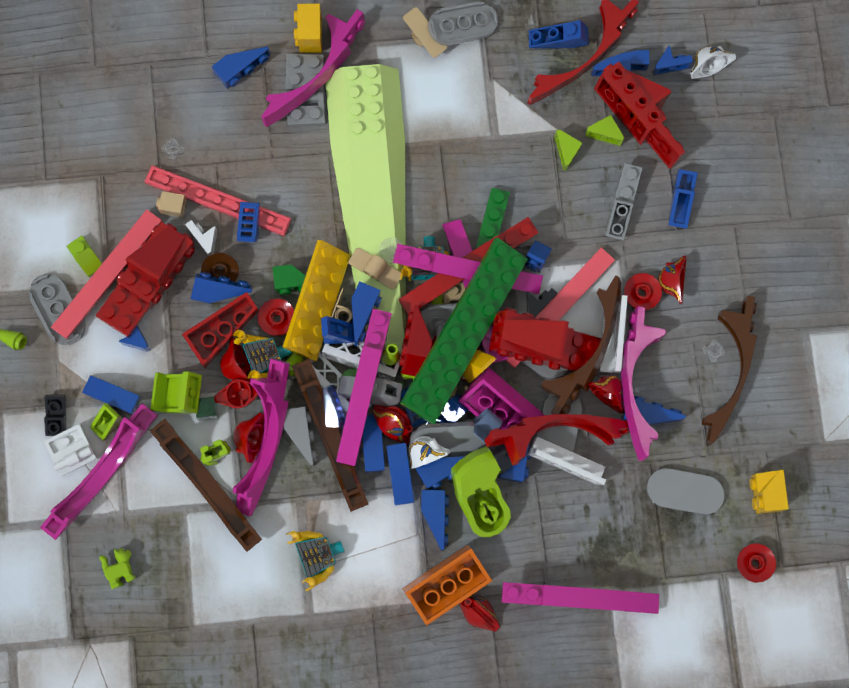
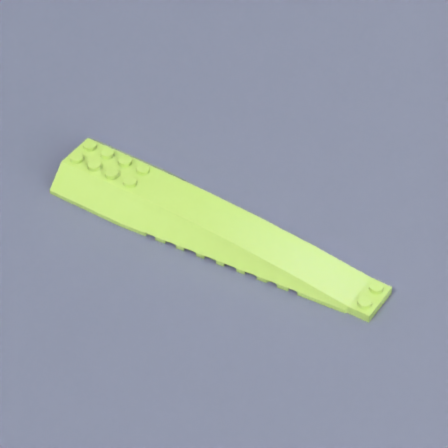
M382 64L341 67L334 71L332 77L325 84L330 144L349 254L352 256L356 248H360L370 255L375 254L379 256L389 266L401 272L403 265L393 263L396 244L406 245L405 134L399 69ZM351 266L355 290L359 281L381 290V303L378 308L375 307L374 309L392 313L384 348L389 344H395L401 356L405 337L406 312L398 299L406 295V276L399 280L394 289H390ZM368 324L366 325V328H365L364 331H367V330H368V326H369Z

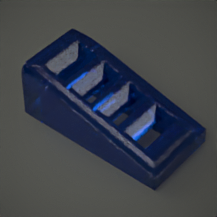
M329 385L323 388L326 426L341 427L345 424L346 417L335 386Z

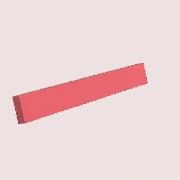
M153 165L145 179V184L166 192L185 195L189 201L239 219L240 202H248ZM260 206L259 227L285 237L292 219ZM245 208V212H254V209ZM245 216V219L247 220H253L254 218L251 216Z
M146 209L51 328L67 340L117 279L119 274L126 268L127 263L125 259L139 249L145 240L147 241L150 238L152 229L156 225L158 226L162 220Z
M601 247L535 318H548L550 321H559L609 268L615 259ZM509 356L505 361L512 368H515L521 361Z

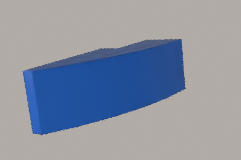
M649 50L630 51L607 58L593 66L591 76H601L603 70L609 64L614 65L617 62H620L628 71H647L649 66Z
M677 169L668 225L687 229L698 172Z
M91 375L82 391L85 395L131 415L135 413L141 401L140 396Z
M367 415L362 436L365 472L385 471L382 431L374 415Z
M406 443L388 445L386 448L395 506L414 503Z

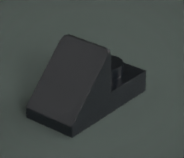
M553 288L549 291L545 290L538 297L540 301L527 292V313L533 314V318H535L557 295V292Z

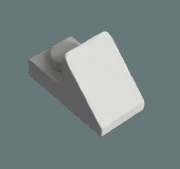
M192 220L186 223L187 229L207 255L213 254L217 237L216 226L205 232L199 223L195 225Z

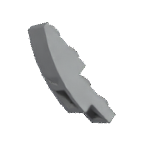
M627 163L623 164L605 236L624 241L642 167Z

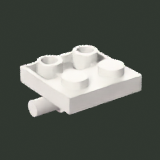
M81 424L43 441L54 462L53 467L59 472L60 476L97 459Z

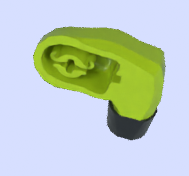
M505 444L491 447L485 446L475 450L459 460L451 468L456 499L472 531L480 537H492L499 534L506 528L511 519L510 509L502 498L501 490L496 481L500 473L503 474L514 466L511 463Z

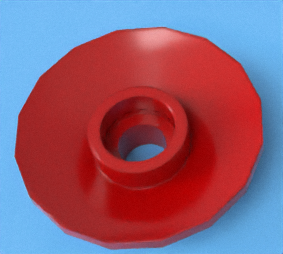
M638 273L626 282L624 295L627 296V302L636 309L640 306L645 307V310H649L659 303L662 296V287L654 276L647 273ZM643 290L645 296H640L639 291Z
M279 298L270 299L259 309L258 323L261 329L269 335H284L288 332L294 309L286 300ZM277 315L281 317V320L278 322L274 321V317Z
M758 543L749 544L738 554L737 567L740 574L746 580L754 583L764 582L775 572L776 559L773 552L765 545ZM753 560H757V567L752 565Z

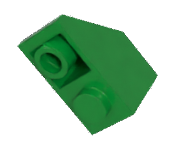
M293 265L272 267L276 293L288 295L291 294V291L301 292L306 275Z

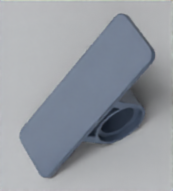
M487 408L479 416H475L474 434L485 443L484 440L490 434V431L500 428L503 421Z

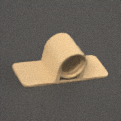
M417 7L403 16V20L413 31L411 35L414 41L420 47L424 46L433 58H436L447 49L446 45L437 43L431 37L428 30V21Z
M356 248L349 260L351 266L390 289H394L400 280L401 272L389 266L379 256L375 254L370 255L360 248Z
M342 288L331 317L339 319L341 314H347L349 319L345 322L352 323L351 311L346 307L340 306L345 292L344 288Z

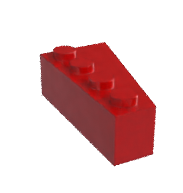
M246 292L184 332L182 336L202 366L206 368L230 343L235 331L242 330L259 310Z

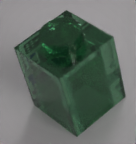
M214 396L199 398L198 413L196 414V418L199 421L219 418Z

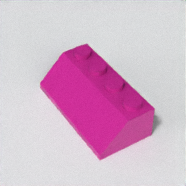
M489 367L474 379L459 399V402L475 416H479L485 409L489 408L503 421L500 426L501 430L507 429L512 425H518L523 418L544 415Z

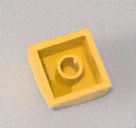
M297 4V11H294V22H297V28H294L295 46L299 47L300 53H322V15L320 4Z
M784 470L751 475L752 479L749 480V485L754 493L752 507L753 510H756V514L781 512L789 509Z

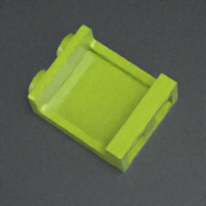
M184 371L183 374L156 372L150 410L171 414H197L202 375L189 371Z

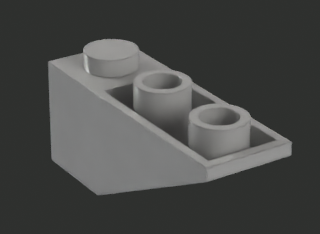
M341 376L338 395L351 398L355 377ZM376 378L370 403L384 407L396 406L400 402L402 384Z
M305 407L287 409L284 429L312 467L314 466V461H317L316 450H312L311 442H314L313 430L309 431L308 423H312L311 413L306 411Z

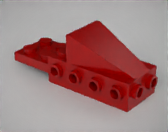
M620 62L614 65L609 64L603 70L594 90L640 145L647 142L669 169L673 168L685 151L682 144L676 141L671 131L663 125L667 118L660 108L670 96L671 90L626 70Z
M161 221L158 226L156 225L152 229L148 241L145 240L139 249L125 259L128 268L119 274L117 287L95 315L96 318L129 338L148 310L159 303L164 291L171 286L174 277L182 271L184 263L195 252L192 237L186 233L182 235L170 223L166 225Z
M505 308L504 311L498 312L494 318L489 351L497 352L499 356L515 357L514 359L518 361H531V364L538 366L546 365L549 369L553 370L563 368L576 371L594 355L602 338L574 331L573 328L568 327V321H550L548 318L537 319L533 318V314L516 313L517 310Z

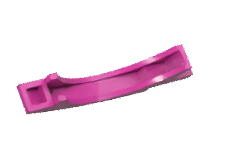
M357 9L347 23L327 14L325 19L331 33V50L325 65L305 85L285 93L268 94L265 99L270 104L261 116L264 126L268 127L282 119L309 99L332 77L334 71L351 54L349 45L353 43L358 31H361L365 26L363 12Z
M461 219L442 224L452 256L462 258L472 252ZM468 279L463 280L465 289L470 282ZM494 320L480 343L482 351L484 350L486 354L496 358L492 364L508 359V357L497 355V352L489 351Z
M396 244L393 263L468 280H471L481 263L402 244ZM521 271L511 289L539 294L543 276Z
M640 306L629 315L631 328L628 331L627 341L623 345L621 383L624 409L632 443L638 460L643 461L649 456L650 444L653 443V439H658V433L646 422L636 405L632 389L633 369L641 352L651 344L660 341V338L665 336L666 329L645 326V307Z
M372 309L336 462L352 466L356 465L371 395L386 344L392 313Z
M270 359L267 378H251L250 385L258 393L263 405L264 433L254 463L241 481L233 487V493L238 494L236 506L242 514L252 516L270 474L282 436L289 403L288 400L284 399L290 363L279 359Z
M141 404L130 419L124 417L114 439L94 468L65 499L53 507L50 511L51 514L40 528L56 540L116 473L136 448L135 445L158 415L144 404Z
M503 582L502 603L659 614V594L507 582Z

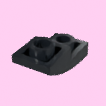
M45 395V436H55L66 431V395Z

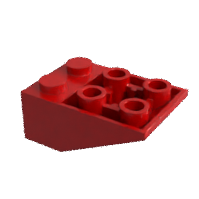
M417 305L414 306L413 312H409L404 333L405 337L402 344V354L399 361V366H402L401 374L410 376L417 375L432 346L431 337Z

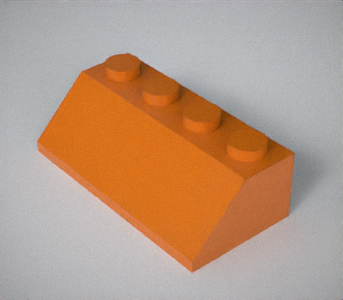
M466 545L402 589L427 626L492 582L473 550Z

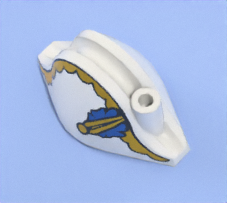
M706 46L699 49L694 57L695 65L690 72L691 78H701L716 74L736 59V54L724 51L722 46Z
M420 436L409 447V469L420 467L447 456L450 450L440 446L435 438Z

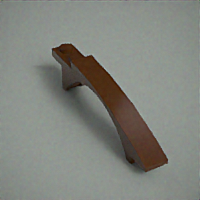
M616 275L606 291L600 288L597 291L604 309L605 327L602 340L594 355L575 372L558 379L544 380L541 385L545 392L559 398L551 411L552 414H569L572 402L576 401L580 395V389L588 391V383L593 382L603 362L614 331L620 302L622 283Z
M746 296L743 299L741 313L721 310L718 313L717 319L728 329L737 345L740 356V376L736 389L728 402L717 412L702 419L701 425L709 426L706 445L713 444L723 430L739 400L751 366L757 335L750 334L754 328L752 314H755L757 303H754L755 297Z
M310 358L292 365L350 512L369 505L354 467L336 462L341 435Z
M164 419L152 428L150 432L160 443L159 445L194 484L245 551L248 552L258 544L262 538L170 423Z

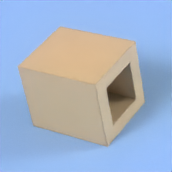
M162 191L161 197L157 198L156 207L163 215L183 218L187 199L182 194Z

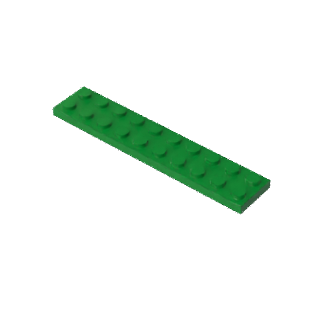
M498 237L494 238L400 404L431 424L436 423L528 260Z

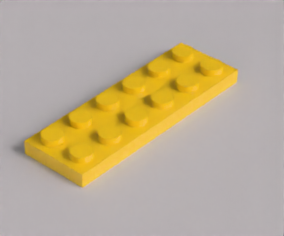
M317 240L283 348L306 359L310 358L311 361H317L324 340L321 330V318L331 317L351 256L350 254L323 240Z

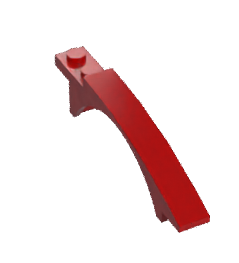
M602 0L599 10L603 21V37L598 50L585 64L575 70L557 75L538 74L533 84L537 88L529 96L528 103L531 105L572 83L594 66L620 40L621 31L627 25V19L629 17L632 19L638 12L637 6L639 1L631 0L621 10L609 0Z
M527 217L494 238L498 237L513 249H517L522 243L539 232L530 218ZM494 238L462 258L481 262ZM438 273L398 299L407 315H409V312H413L415 305L419 309L425 307L463 281L464 278Z
M552 414L523 418L518 425H512L507 429H493L484 441L487 447L505 444L512 465H517L525 457L531 438L546 428L555 426L576 427L597 436L608 446L615 443L613 438L618 439L621 435H626L630 430L628 422L620 419L580 414Z

